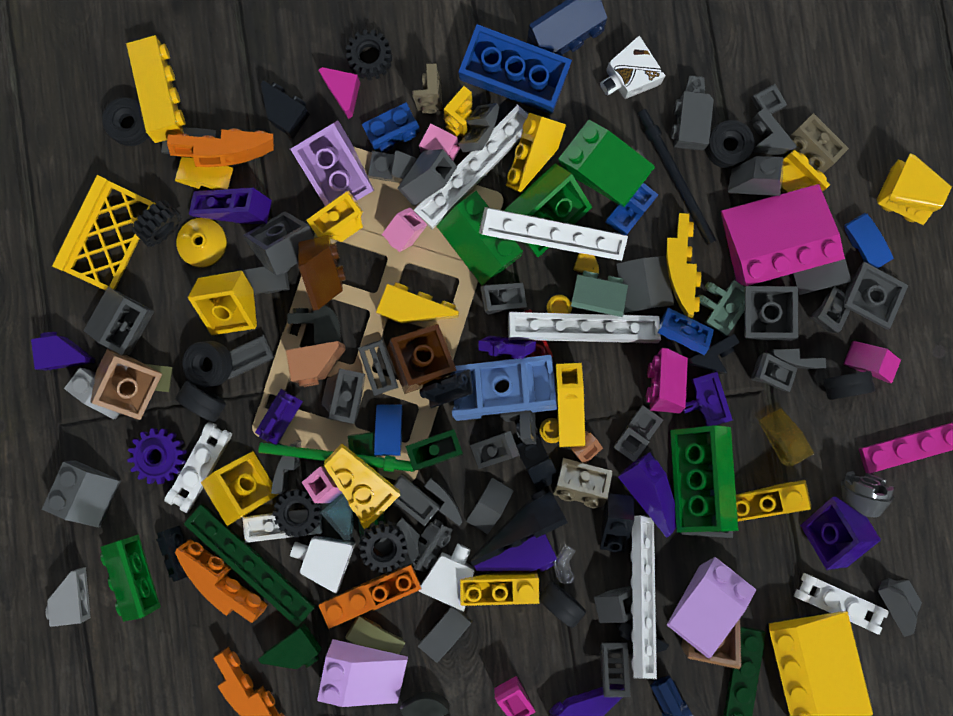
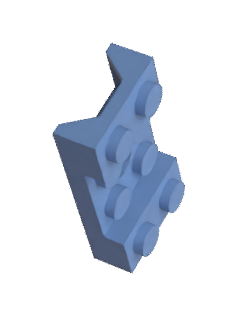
M551 355L455 366L457 371L451 374L454 375L455 373L470 369L473 394L454 400L452 416L456 421L481 418V415L531 410L532 413L558 410L554 366ZM500 381H507L509 383V389L504 393L496 391V385Z

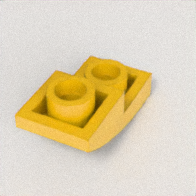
M181 157L175 181L200 189L201 186L213 190L228 189L233 168L229 166L195 167L193 158Z

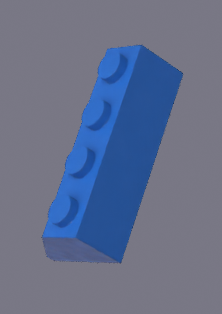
M477 24L460 66L459 78L466 83L552 115L572 60Z

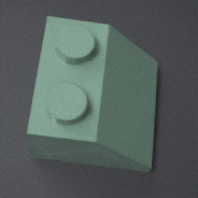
M583 270V275L577 274L571 306L623 317L628 285L623 284V278L608 276V280L598 278V273Z

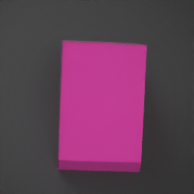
M322 67L319 69V73L347 118L353 117L360 86L358 75Z
M852 341L843 365L861 372L871 371L873 377L887 383H892L901 360L886 348Z
M517 676L494 688L495 700L507 716H530L536 712Z

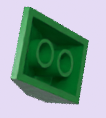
M591 120L586 122L558 158L562 167L572 173L576 180L622 207L626 206L655 168L651 162L625 142Z

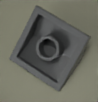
M666 256L641 258L616 264L618 278H623V284L628 285L624 313L674 306Z
M863 262L853 276L852 282L846 287L843 306L889 330L908 285Z

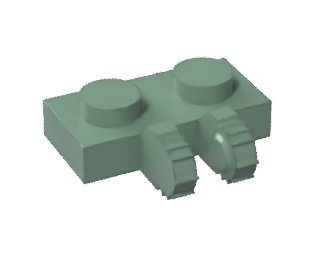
M734 280L724 291L714 283L707 282L705 288L710 293L720 297V300L715 304L706 296L698 295L700 297V304L712 310L704 323L726 337L745 311V287Z

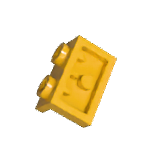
M465 86L461 88L444 108L446 129L457 137L459 135L462 138L467 134L466 120L473 112L471 110L472 92Z
M793 150L783 159L782 193L819 184L821 190L824 191L830 186L826 181V176L821 171L815 170L803 153Z

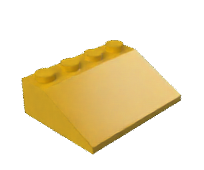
M848 611L769 623V632L790 716L873 715Z

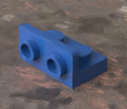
M407 103L397 106L362 124L374 151H381L382 153L391 150L395 146L394 144L401 140L406 142L415 138L417 133L420 132L419 125L414 119Z
M667 308L662 316L658 333L666 338L674 340L703 355L706 354L710 347L714 329L670 308Z

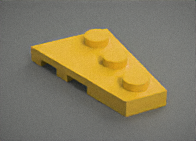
M341 444L324 461L326 470L338 489L344 494L350 508L355 512L364 529L368 528L400 496L399 489L344 444Z

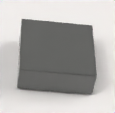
M776 84L751 97L758 111L766 107L771 115L787 106Z

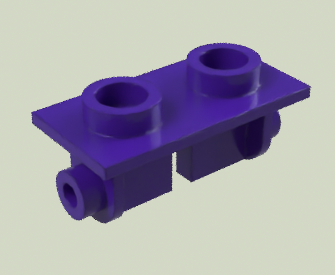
M280 389L255 433L267 442L270 441L273 444H278L303 401Z

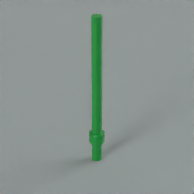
M260 442L258 452L325 461L334 451ZM356 454L369 466L384 468L383 471L394 472V470L415 472L410 461L398 460L395 456L385 455V458Z

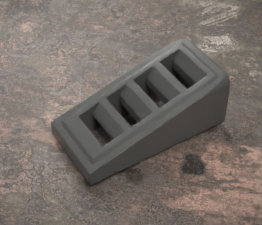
M601 643L600 660L604 697L630 698L628 643ZM608 654H620L621 658H608ZM608 664H621L622 668H608ZM609 674H622L623 679H609ZM609 684H623L624 689H609Z

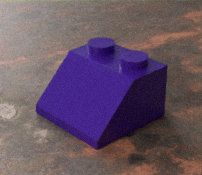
M832 497L800 525L826 570L850 566L881 541L868 518L837 497Z

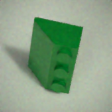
M555 163L504 211L574 225L593 207L572 173ZM523 242L536 257H540L549 248Z
M475 191L457 204L436 227L481 286H483L522 256L523 250L514 240L479 233L484 207L489 208V206L479 193Z
M139 534L100 547L102 551L100 554L101 562L107 567L109 574L108 585L115 593L117 600L115 603L116 611L119 616H122L123 622L143 618L159 609L161 605Z

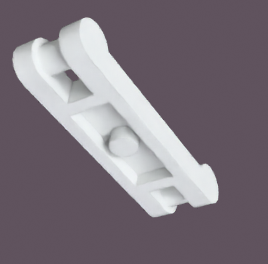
M211 421L205 425L202 435L173 487L164 499L170 505L173 503L178 505L180 510L185 513L192 509L203 489L201 482L212 473L232 436L231 432L216 428L217 425ZM211 437L218 440L216 446L209 443ZM182 489L189 492L187 498L179 495Z
M803 573L801 577L803 582L800 589H796L794 597L830 613L848 611L850 622L880 635L882 630L880 625L883 618H887L888 610ZM816 586L817 589L814 596L809 595L812 587ZM868 610L874 612L870 622L864 619Z

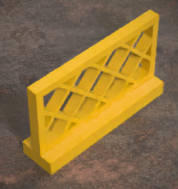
M97 175L52 266L101 289L106 290L107 287L116 289L140 240L136 234L133 238L123 240L119 227L131 223L134 224L135 221H138V217L134 218L130 205L142 202L148 205V210L152 204L156 205V203ZM112 189L122 193L125 203L111 207L108 197ZM127 196L133 198L134 200L128 201ZM126 206L131 219L117 224L113 210ZM109 212L114 225L100 229L97 222L99 215ZM95 226L96 231L91 232L93 227ZM116 229L120 242L106 246L102 233ZM98 234L103 248L89 252L86 241L88 237ZM130 243L127 249L125 244ZM122 245L125 255L122 260L113 263L108 250ZM104 251L109 264L95 269L91 255ZM87 257L91 267L90 271L79 273L73 270L77 260ZM119 265V267H118V269H117V271H116L115 268H114V266ZM111 268L114 277L110 286L100 282L97 272ZM93 274L95 279H92L87 275Z

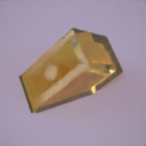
M781 408L758 420L783 465L793 466L814 454L803 432Z

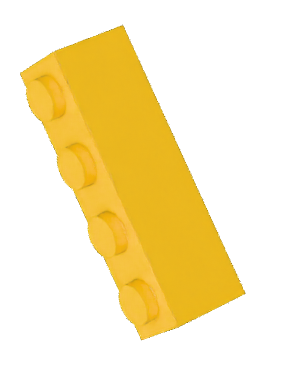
M156 35L126 43L146 133L155 143L166 141L168 134L184 133L182 125H185V119L182 111L178 110L177 103L180 102V97L177 89L173 88L172 81L175 80V76L171 66H168L167 59H170L167 46L161 44Z

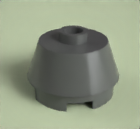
M849 471L846 473L845 480L841 481L842 501L866 517H880L894 500L892 495L894 486H885L886 480L878 476L865 473V476L860 477L855 476L854 471Z

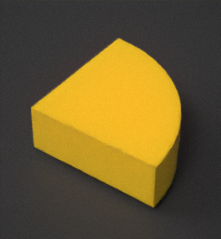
M579 253L573 270L583 273L584 270L599 274V266L595 256Z

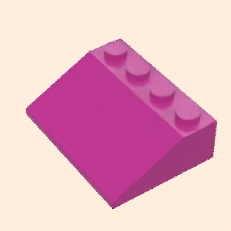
M819 184L720 211L735 278L741 285L749 286L845 259L839 231Z

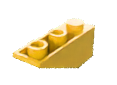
M528 113L527 119L523 124L520 142L515 149L512 167L507 175V187L519 192L523 191L558 150L566 124Z
M397 282L394 283V286L386 285L376 311L378 315L401 324L459 317V311L455 310V305L446 301H442L441 304L431 301L433 297L423 292H418L415 295L408 292L409 287Z
M582 363L556 364L554 376L558 408L559 447L585 446Z
M806 480L778 484L736 494L738 521L811 510Z
M537 570L500 571L460 579L461 606L539 604V577Z

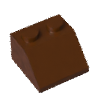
M329 235L299 242L298 266L313 311L319 310L343 291L342 281L346 280L343 265L338 266L336 260L340 258L336 243L331 244Z
M439 324L390 339L387 350L404 394L419 390L425 384L432 385L457 371Z

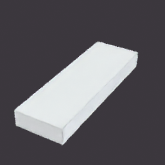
M307 509L288 512L290 519L296 523L304 522L308 515ZM273 513L242 517L245 543L294 537L292 535L287 536L284 531L281 532L278 529L280 527L278 524L275 525L274 520L276 518L273 516ZM321 519L318 527L307 535L322 533Z

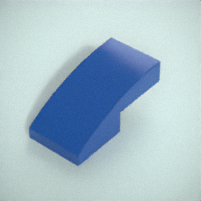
M643 183L626 206L618 205L605 222L618 233L627 235L658 194Z
M863 213L844 225L852 247L858 248L864 262L878 269L894 259L881 232L867 213Z
M377 405L374 443L375 456H401L402 405Z

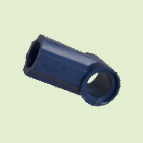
M669 675L656 679L650 685L663 710L661 711L663 716H693L685 700H682Z

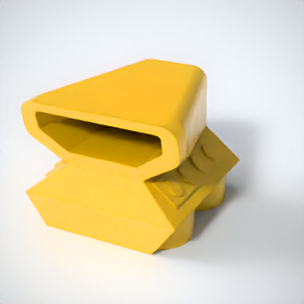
M910 153L906 162L898 159L891 168L877 198V203L885 211H894L903 215L904 219L909 222H917L924 225L934 211L942 208L952 186L916 155Z

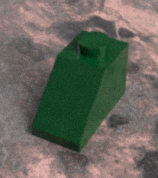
M455 429L405 446L413 471L463 455Z
M304 623L264 652L258 660L261 664L298 669L305 665L308 668L319 659L317 655L322 647Z

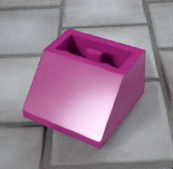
M662 348L657 356L653 357L652 363L648 365L647 375L648 378H651V387L647 388L646 402L650 403V411L681 413L686 408L688 358L667 348Z

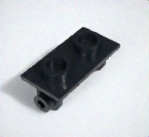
M470 369L443 378L432 385H423L419 391L420 396L428 399L430 408H434L473 394Z
M180 525L157 533L158 539L156 541L162 556L166 554L169 556V559L164 561L169 574L168 577H172L173 582L188 577L175 554L176 549L185 543Z

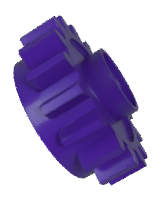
M152 428L149 433H140L142 439L132 440L136 447L128 449L130 453H133V457L127 459V461L130 463L134 462L135 466L131 469V472L139 471V480L147 477V484H152L155 480L157 484H163L165 479L168 481L174 479L173 473L179 474L181 472L179 467L181 464L186 463L183 459V454L187 453V451L181 448L184 442L175 439L176 433L167 435V429H161L158 433L157 428ZM156 450H159L162 455L159 463L154 459V452Z

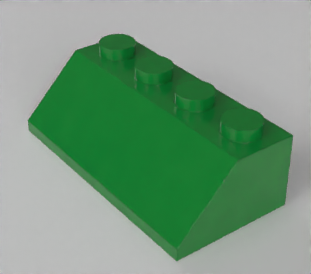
M714 425L670 430L677 532L738 531L731 427Z

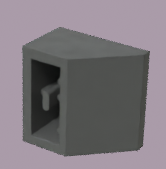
M107 287L83 331L98 343L118 354L130 355L154 311L115 289Z

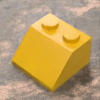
M243 271L197 279L188 299L211 335L256 328L254 291Z
M253 451L214 471L201 482L227 526L279 495L271 494L273 483Z

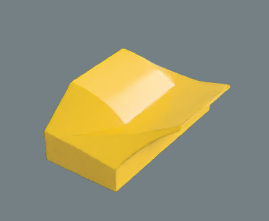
M348 190L306 221L318 237L329 235L330 239L342 242L363 228L361 220L363 211Z

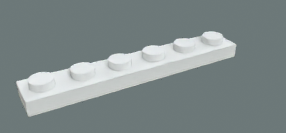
M519 105L493 129L488 142L482 150L471 151L457 166L447 184L423 200L414 209V212L432 230L520 141L523 124L528 114Z
M484 207L479 233L482 235L621 261L628 238L624 234Z
M509 312L508 314L509 340L659 343L661 341V334L658 333L660 327L659 316L623 315V317L604 314Z
M634 516L631 530L632 551L630 554L632 561L631 587L633 589V603L631 605L633 616V630L631 633L633 658L631 664L633 678L657 679L654 521L649 517Z

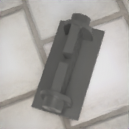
M436 518L433 522H429L421 535L428 542L425 545L418 541L420 556L411 564L415 570L426 572L433 567L437 560V554L441 548H444L451 539L450 534L454 529L444 526V523Z

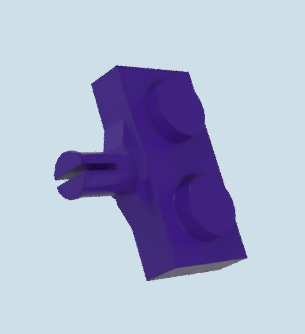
M490 335L479 340V351H487L488 355L491 356L510 354L511 358L523 359L528 354L536 351V341L509 340L508 337Z
M714 372L691 379L695 391V400L686 402V407H691L684 409L683 413L686 414L699 410L703 416L705 426H716L732 421L718 373Z

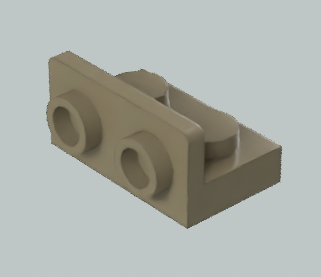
M437 63L426 64L427 73L422 74L423 89L425 90L412 91L417 110L425 114L436 113L437 110L443 109L441 78Z
M814 113L789 136L797 146L793 150L803 153L808 158L809 164L815 170H819L822 173L834 165L849 149Z
M563 458L553 494L559 496L564 501L582 502L590 508L603 507L608 499L613 471Z

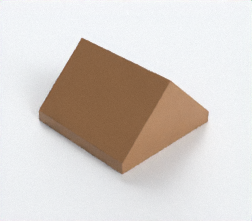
M740 619L711 658H707L685 639H682L681 647L687 658L740 669Z

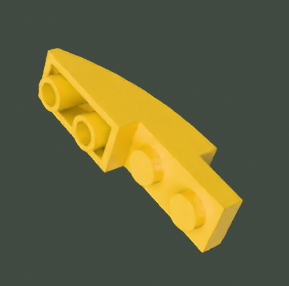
M679 213L677 238H667L666 260L674 296L685 316L692 319L694 312H699L700 297H695V289L701 285V272H697V264H687V262L692 260V246H688V237H693L694 222H689V214Z

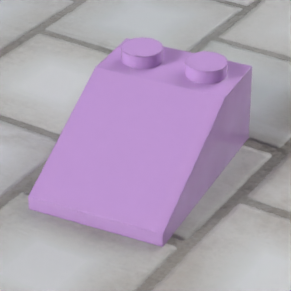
M339 121L334 122L290 149L325 206L348 190L356 201L374 191L361 161Z
M714 557L698 567L667 626L704 656L711 658L746 611L756 589Z
M333 639L325 658L317 701L341 707L398 703L408 657Z

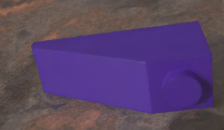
M255 188L194 191L189 215L241 224H267L272 200Z
M649 452L631 463L618 478L667 538L676 529L675 502L666 472Z
M531 534L528 536L529 539L522 545L513 548L507 546L503 553L474 567L476 571H535L537 569L544 571L554 566L553 561L557 560V557L546 535L536 538Z
M610 684L609 689H624L623 684ZM603 687L566 698L562 703L560 701L557 702L550 709L549 716H604L622 697H604Z

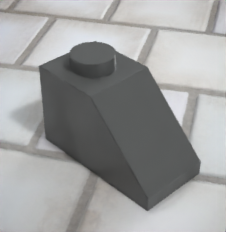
M756 156L732 168L728 193L780 196L783 180V157Z
M631 586L609 590L594 597L600 623H624L633 618L631 613L633 589Z

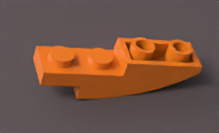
M232 128L229 130L221 129V139L209 135L195 137L184 133L168 134L167 146L170 156L193 157L195 167H220L251 161L273 151L274 137L273 134L265 131L247 132Z
M189 539L176 549L175 554L194 586L223 614L227 616L234 610L253 623L265 611L268 604L261 600L258 595L253 594L240 585L237 580L227 576L231 567L224 563L221 558L214 556L204 549L201 544Z
M408 565L348 589L344 593L320 603L319 608L330 629L370 610H376L417 592L422 587L412 565Z
M227 647L213 658L225 678L217 687L240 716H284L282 713L279 714L274 706L275 699L270 691H266L263 686L255 691L253 690L252 679L248 674L243 673L239 666L241 664L240 659L234 651L231 652L230 648Z

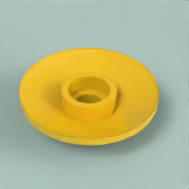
M195 218L182 226L177 235L176 245L179 255L185 262L195 267H208L222 258L226 250L227 239L224 230L215 221L207 218ZM197 237L203 238L202 244L196 245L195 240Z

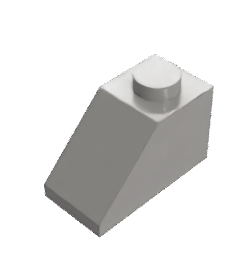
M79 368L64 389L83 404L112 419H116L120 413L90 402L96 372L92 369Z
M86 567L71 571L47 600L48 605L46 606L45 614L49 620L50 627L79 624L91 618Z

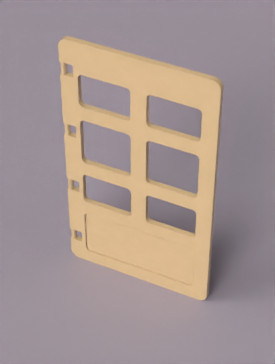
M354 147L368 176L372 152ZM369 178L374 191L356 201L363 211L361 215L363 228L342 241V243L384 255L388 258L376 293L343 284V291L333 299L370 312L360 345L362 347L382 339L388 318L378 315L376 311L386 285L394 286L395 282L400 283L405 265L413 264L457 278L459 285L453 305L456 306L455 310L459 311L458 318L410 323L423 328L439 324L452 360H454L478 280L436 226L432 230L427 225L413 245L399 252L393 248L382 233L397 213L409 207L414 211L419 204L412 205L397 189L401 183ZM478 185L461 200L463 201L473 192L477 191L489 208L501 210L503 205V197L499 192ZM330 239L331 244L338 242L337 240ZM302 275L289 313H293V308H308L309 313H312L313 308ZM287 320L263 391L260 406L252 425V430L258 437L260 435L256 434L255 431L268 411L266 405L269 395L277 396L280 389L286 391L290 380L286 350L301 348L308 324H301L298 336L290 334L293 324H288ZM367 350L365 352L378 389L382 388L378 373H375L372 369L374 361L371 352ZM359 351L353 364L349 365L337 361L328 374L329 377L336 375L339 372V368L364 373L366 375L362 398L366 390H372ZM384 376L387 385H391L390 378ZM396 379L399 388L382 394L417 404L419 407L410 439L406 443L401 442V456H395L398 460L410 461L405 446L429 438L439 406L430 408L429 400L420 396V389L404 394L400 381ZM298 409L279 443L290 446V444L299 440L302 441V448L335 451L341 444H344L349 449L348 435L368 433L369 431L357 428L352 423L331 420ZM379 468L380 475L393 480H397L403 474L411 481H414L418 470L415 472L402 470L389 472L383 471L384 468Z

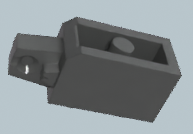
M689 76L685 91L675 101L674 114L677 115V123L673 124L671 139H675V148L704 151L709 145L714 99L710 94H705L704 77Z

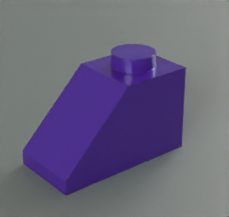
M57 332L41 333V338L31 339L35 370L47 371L95 363V358L67 337L57 336Z

